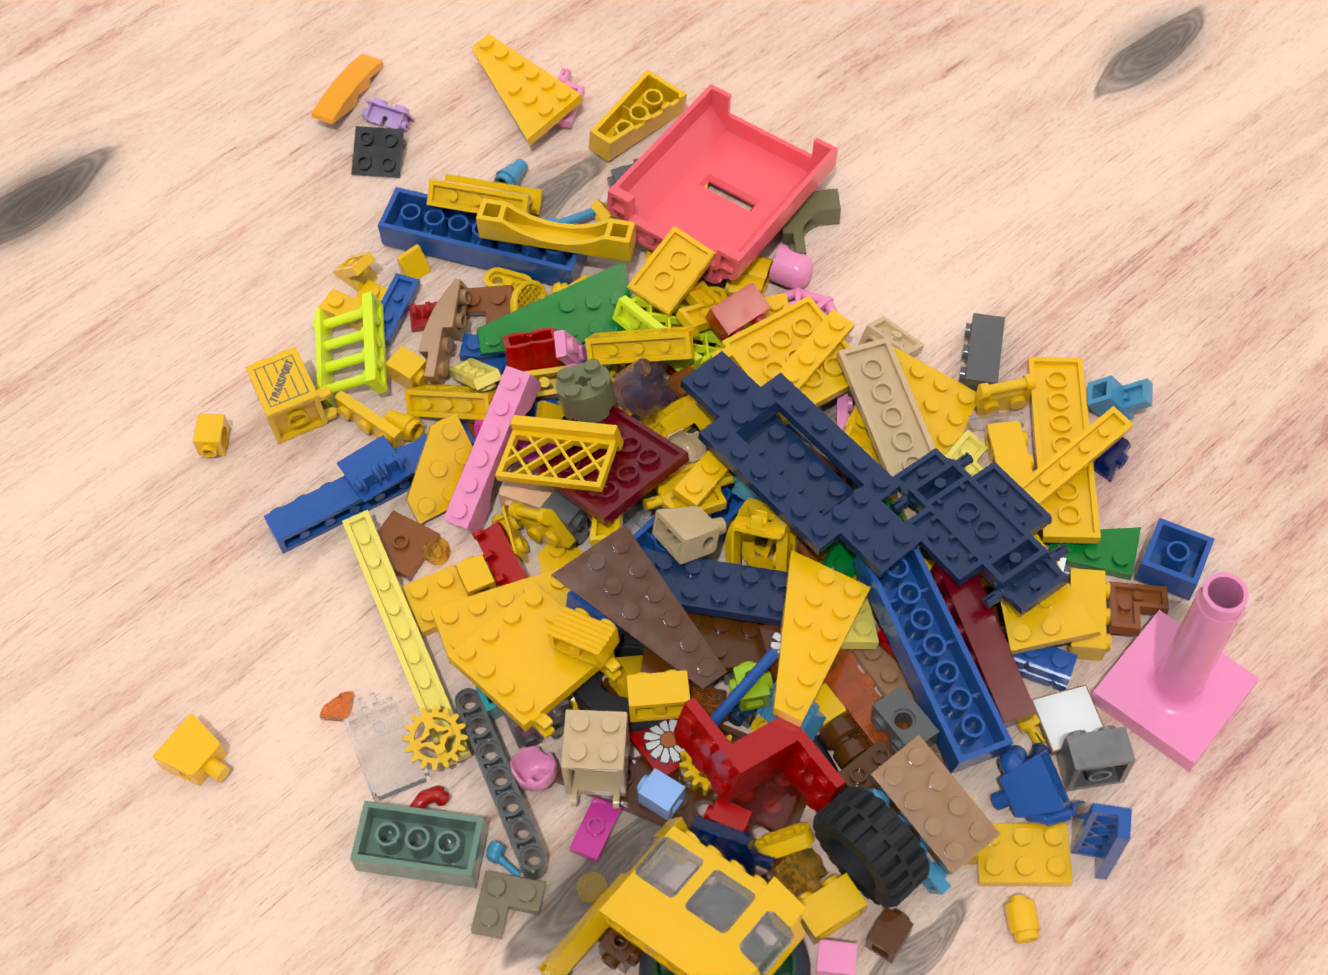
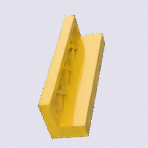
M698 326L594 333L585 339L587 359H597L601 365L692 359L695 357L693 337L698 334Z
M423 384L405 389L407 414L417 417L446 418L456 413L459 419L484 420L497 387L487 391H480V389L476 390L467 385Z

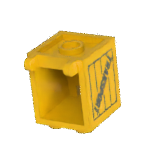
M296 347L283 350L274 356L258 360L245 367L278 444L328 424L327 421L338 416L337 408L335 407L323 410L320 401L329 398L332 394L329 387L315 389Z

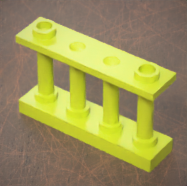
M372 291L362 294L360 309L331 318L320 307L315 308V320L313 321L316 336L317 385H315V389L329 387L332 393L329 398L322 401L328 407H335L334 393L365 384L370 386L377 394L387 392L383 304ZM363 319V327H361L360 331L332 339V328ZM364 340L362 352L333 360V349ZM365 362L363 374L334 382L333 371Z

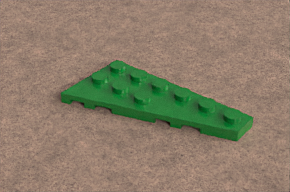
M625 261L478 327L476 332L480 356L505 354L504 336L518 332L529 333L540 328L552 327L556 331L565 330L583 345L585 344V339L594 333L627 331L612 319L618 299L625 295L631 299L630 291L627 289L628 279Z

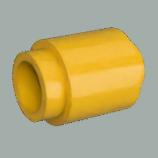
M1025 894L1008 898L1009 903L1004 905L1010 936L1014 937L1015 943L1022 944L1039 940L1041 926L1035 900L1028 899Z

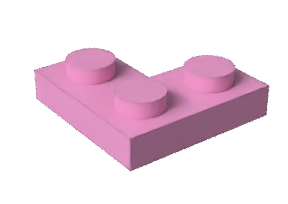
M565 330L555 331L556 358L566 364V367L585 363V360H587L585 345Z

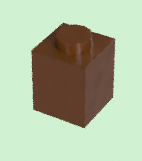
M885 908L867 938L865 947L893 964L910 936L914 924L910 922V918L902 911L897 909L892 911L889 908Z

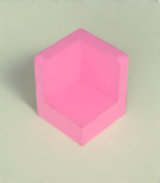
M821 939L819 941L815 975H855L857 944Z

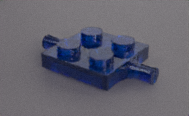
M695 816L691 828H688L700 840L702 845L706 847L712 845L723 855L724 859L729 862L731 860L737 861L743 866L746 873L752 877L756 872V865L772 870L774 867L775 857L760 853L754 845L753 835L699 816Z

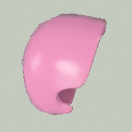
M538 746L521 749L512 757L509 764L518 786L533 792L549 787L555 781L559 769L552 753L548 752V754H545Z

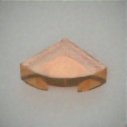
M342 692L328 704L326 703L320 712V719L350 722L355 697L354 692Z

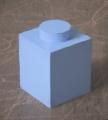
M654 768L649 776L647 774L644 775L637 786L639 803L667 821L673 817L686 798L685 786Z

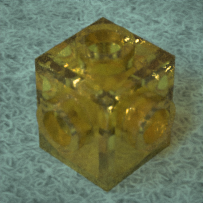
M812 847L783 856V861L772 870L776 878L793 895L808 891L813 893L821 887L820 880L828 874L821 857L814 852Z

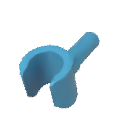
M491 841L486 850L487 860L494 864H500L513 876L519 877L522 872L506 858L502 857L506 847L497 841Z

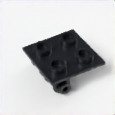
M356 126L351 175L400 178L403 149H406L407 145L406 139H404V129Z

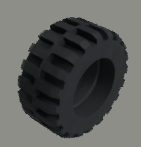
M861 786L846 787L815 815L813 830L822 850L826 852L829 860L838 868L839 872L842 875L847 873L862 895L867 899H871L876 905H881L883 908L898 906L928 878L930 862L926 858L927 853L921 847L919 839L911 832L907 823L902 821L898 813L886 805V802L880 797H876L870 790H864Z

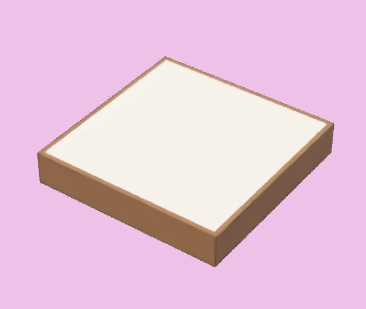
M1086 684L1031 699L1037 712L1036 715L1040 720L1039 728L1046 740L1047 747L1051 750V756L1059 753L1064 739L1069 733L1076 730H1085L1086 733L1093 732L1104 727Z

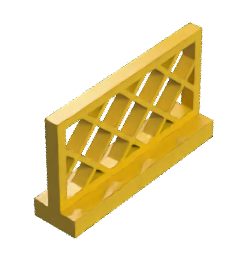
M513 415L510 422L512 432L495 477L499 481L602 492L616 451H621L624 441L617 425ZM518 440L530 441L531 443L518 452L515 449ZM547 443L556 444V448L544 455L539 449ZM572 446L582 447L583 449L571 457H568L565 452ZM598 449H607L606 455L597 460L591 455V453ZM536 450L540 457L525 465L522 458ZM562 453L566 460L552 468L548 461ZM588 456L592 463L578 471L574 463ZM517 461L522 465V468L513 473L506 472L508 466ZM542 464H545L548 468L546 472L539 476L532 475L530 472ZM569 466L575 472L567 478H558L556 475ZM595 469L598 470L599 476L596 482L583 479L585 475Z

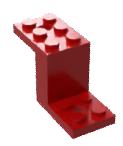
M695 697L684 702L672 733L675 742L687 752L695 768L705 775L710 782L712 790L718 796H721L726 804L782 771L785 773L788 782L795 786L803 795L808 807L815 810L816 813L833 800L845 785V780L801 727L778 717L731 744Z

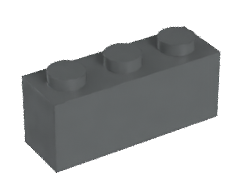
M973 313L972 322L966 323L964 338L969 339L968 345H963L961 360L966 361V366H961L959 382H962L963 385L976 392L978 384L986 382L989 385L998 383L1005 317Z

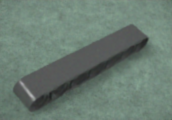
M472 688L462 689L455 696L456 710L461 723H465L466 728L464 731L468 736V741L520 869L528 879H540L548 870V862L542 843L478 692ZM472 702L476 704L471 709H463L467 703ZM477 728H486L485 732L482 734H473L474 730ZM487 753L497 754L492 760L483 759ZM499 778L508 780L503 786L494 785V782ZM509 804L519 806L514 812L508 813L504 811ZM526 830L530 832L525 839L515 838L519 831ZM531 857L541 859L540 863L536 866L530 867L526 865L527 860Z

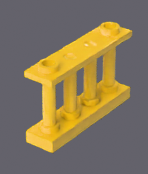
M446 174L445 180L429 179L427 205L478 213L482 199L485 198L509 202L528 214L540 215L543 189Z

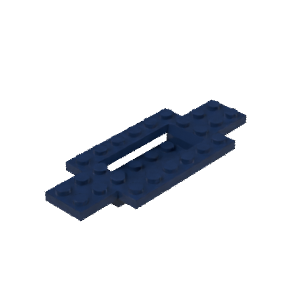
M721 351L681 380L680 387L715 419L714 422L699 432L698 439L817 554H820L833 542L837 544L842 541L881 578L921 545L923 539L883 503L899 490L901 484L781 372L760 387L733 360ZM778 412L858 487L853 490L777 418Z

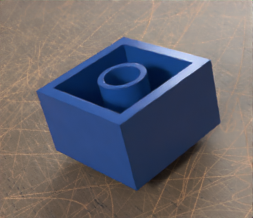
M1159 518L1135 579L1149 585L1165 586L1169 593L1190 601L1198 585L1215 538Z

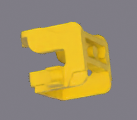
M747 498L725 536L726 562L740 564L741 553L742 558L747 562V566L788 572L791 550L797 552V534L762 500ZM755 535L773 539V542L776 543V552L773 558L755 555Z

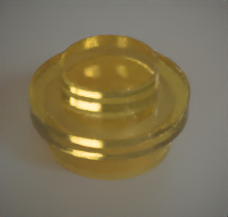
M441 537L429 539L423 547L424 558L433 565L444 564L450 555L448 542Z
M596 872L584 874L577 882L578 896L586 903H595L608 889L605 878Z

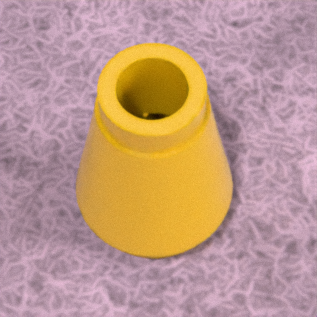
M389 410L385 414L384 419L402 431L405 441H415L422 436L424 423L421 422L419 417L394 410Z

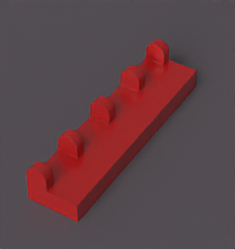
M497 521L485 530L478 529L472 533L474 540L478 542L483 552L484 560L488 562L495 576L494 580L497 585L503 586L529 577L519 556L514 553L510 538L502 523Z

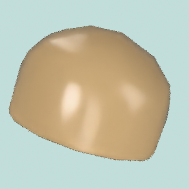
M680 429L666 437V439L688 452L690 460L684 465L699 461L707 452V447L698 439V431L687 433L684 429Z

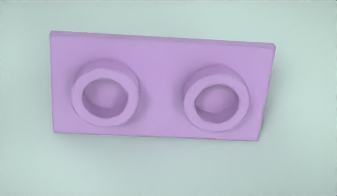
M376 97L373 100L364 98L368 108L363 109L362 117L367 122L382 126L384 119L387 118L385 127L407 131L409 129L408 120L415 121V118L409 113V109L402 105L396 104L393 107L387 105L386 101Z

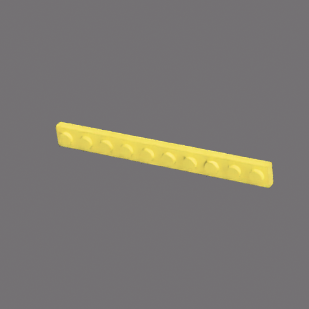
M363 511L343 520L344 528L420 711L424 707L430 713L432 712L433 705H437L438 712L442 713L448 707V716L452 717L455 715L369 511ZM433 719L435 724L442 727L449 725L443 720ZM435 732L430 733L434 744L439 745L440 738L444 735H437ZM456 737L448 740L445 747L447 754L453 748ZM466 741L460 743V745L466 748L465 753H456L459 762L472 756ZM453 760L448 761L449 766L456 763Z

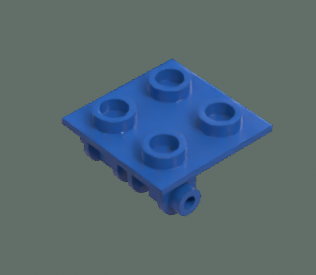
M384 435L336 463L365 503L412 475V472L405 464L404 456L401 453L397 454Z

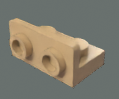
M885 316L869 323L858 345L889 337L892 346L912 357L920 354L925 345Z

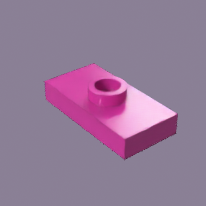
M594 796L569 847L570 852L598 863L621 815L622 808L614 809L612 803Z

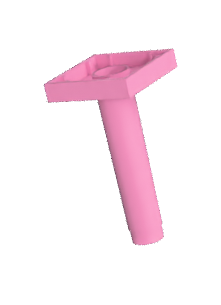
M1219 572L1212 574L1206 579L1204 585L1200 587L1181 624L1159 610L1091 695L1097 707L1188 772H1190L1259 680L1257 676L1222 653L1246 608L1249 599V591L1246 584L1238 576L1231 573Z

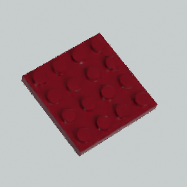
M614 405L609 410V416L596 422L599 424L617 425L624 441L621 451H616L603 491L596 492L549 486L605 526L690 460L687 451L615 406L614 408ZM572 446L565 452L568 457H571L583 449L582 447ZM598 449L591 453V455L597 460L606 455L607 449ZM561 453L550 459L548 463L553 468L566 459ZM586 456L574 463L579 471L592 462ZM542 464L533 469L532 474L539 476L546 472L548 468L545 464ZM569 466L556 475L558 478H567L575 472ZM595 469L585 475L583 479L596 482L599 476L598 470Z

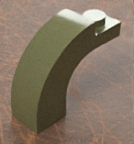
M838 189L813 192L783 226L782 244L789 246V249L793 252L806 255L804 237L810 230L819 226L840 224L841 206Z

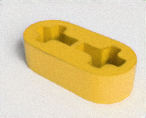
M797 823L761 836L755 841V847L761 860L770 861L808 848L815 842V837L809 823Z

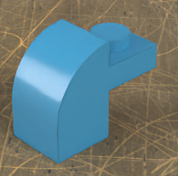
M1111 375L1088 383L1087 406L1099 416H1102L1114 406L1130 420L1134 419L1135 411L1151 407L1153 404V383L1148 378L1122 385Z

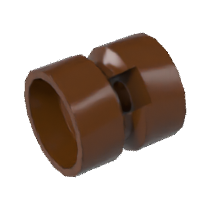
M843 715L835 719L819 734V739L826 749L830 752L834 751L833 759L841 770L872 746L864 735H858L860 728L850 715Z

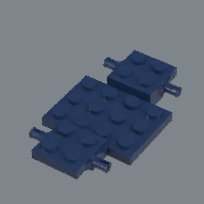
M935 448L893 476L901 484L898 491L902 496L890 503L891 509L897 514L908 505H911L919 511V513L905 521V523L923 539L920 546L959 586L983 570V577L995 589L982 598V602L985 606L987 605L988 609L1003 599L1023 615L1068 584V576L1056 563V561L1069 553L1067 547L1061 543L1049 552L1033 536L1052 523V516L995 461L971 476L964 469L974 462L968 452L955 460L945 457Z

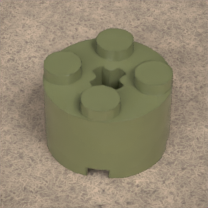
M589 359L585 363L565 367L558 371L556 390L564 416L568 420L572 421V419L580 422L596 423L610 415L609 410L613 405L615 408L617 399L610 373L597 359Z

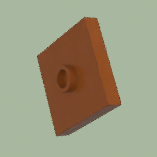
M394 510L378 530L395 574L409 581L412 580L441 538L438 532Z

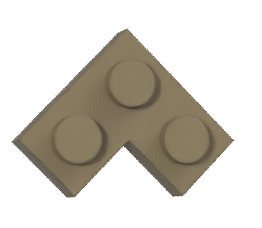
M486 871L471 927L472 934L502 939L509 910L540 915L546 882Z

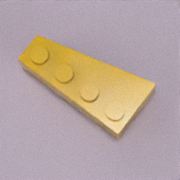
M647 69L590 130L588 149L607 161L612 160L685 111L687 93Z

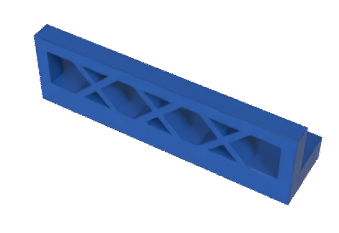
M1092 803L1071 844V854L1095 857L1094 878L1107 880L1131 839L1132 808Z

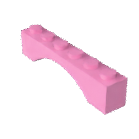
M506 366L443 518L446 522L472 533L475 530L482 529L490 510L495 474L512 432L510 426L513 415H526L532 408L541 386V382L531 374Z

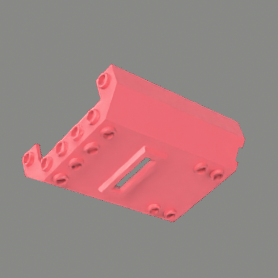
M710 84L608 190L607 209L613 217L618 216L620 220L635 222L636 242L653 252L673 226L714 251L716 258L701 278L716 284L727 278L730 280L737 279L834 169L838 148L816 138L812 154L730 113L732 94ZM711 183L753 205V207L748 211L705 188V185Z

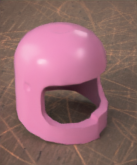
M781 243L770 269L769 280L789 289L803 288L811 278L813 263L807 255L793 252L789 249V246Z

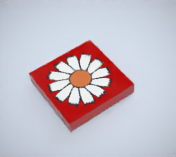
M678 718L665 719L652 728L630 732L631 743L653 771L656 768L669 777L680 771V763L683 762L680 759V752L685 751L677 745L672 734Z

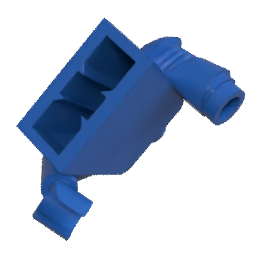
M1012 745L1001 756L1000 767L1004 776L1000 777V782L1004 789L991 794L992 802L998 811L1011 806L1017 818L1025 817L1031 823L1045 826L1069 821L1071 816L1079 819L1086 817V812L1076 813V806L1085 803V801L1073 800L1070 802L1048 750H1044L1026 761V750L1022 746Z

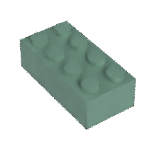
M364 801L350 860L356 871L476 888L488 828L484 817Z

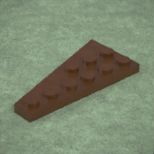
M623 525L551 574L553 578L593 606L631 637L646 646L655 655H658L675 670H687L688 680L700 689H704L727 672L626 525Z
M686 612L726 669V673L733 672V667H738L743 662L752 661L758 663L764 656L757 629L760 625L767 624ZM646 646L643 647L640 672L660 673L675 670Z

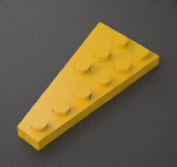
M1034 534L1033 536L1045 547L1038 534ZM1069 583L1023 615L1010 603L1003 599L1001 600L1012 654L1101 635Z
M791 550L788 562L789 568L780 637V656L778 657V672L772 714L801 727L871 587Z

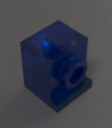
M1124 437L1118 440L1093 461L1094 471L1111 482L1115 477L1117 469L1120 470L1129 459L1127 451L1131 448L1130 442Z

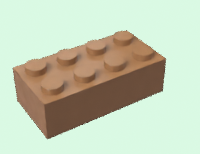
M920 735L913 738L867 776L876 788L887 796L893 809L907 822L910 830L925 845L927 851L947 875L956 872L1000 835L998 830Z

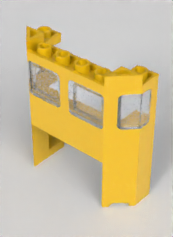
M682 817L668 819L537 969L541 975H567L606 929L610 927L676 975H773L806 935L800 922L802 920L801 914L806 910V907L775 876L769 883L758 875L750 876L737 861L731 860L729 862L712 845L707 847L702 845L700 840L689 831Z

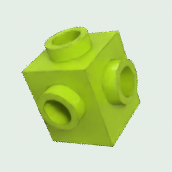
M747 661L739 664L738 667H733V678L728 679L730 693L757 663ZM770 671L765 672L738 702L740 712L770 706L769 690L773 689Z

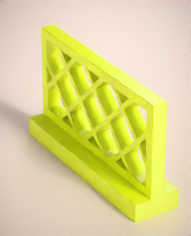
M625 295L619 298L612 317L615 322L627 331L670 328L671 324L683 326L675 316H670L669 318L665 314L653 313L652 309L656 308L638 296L630 299ZM680 303V305L676 308L674 313H677L678 309L684 308L685 306H683ZM660 322L666 323V327L663 326ZM712 328L701 331L702 333L698 332L693 337V340L703 341V345L694 344V358L666 360L665 362L677 372L688 365H691L696 370L711 359V354L722 350V341ZM708 342L716 343L720 348L708 346ZM697 352L704 353V357H702Z

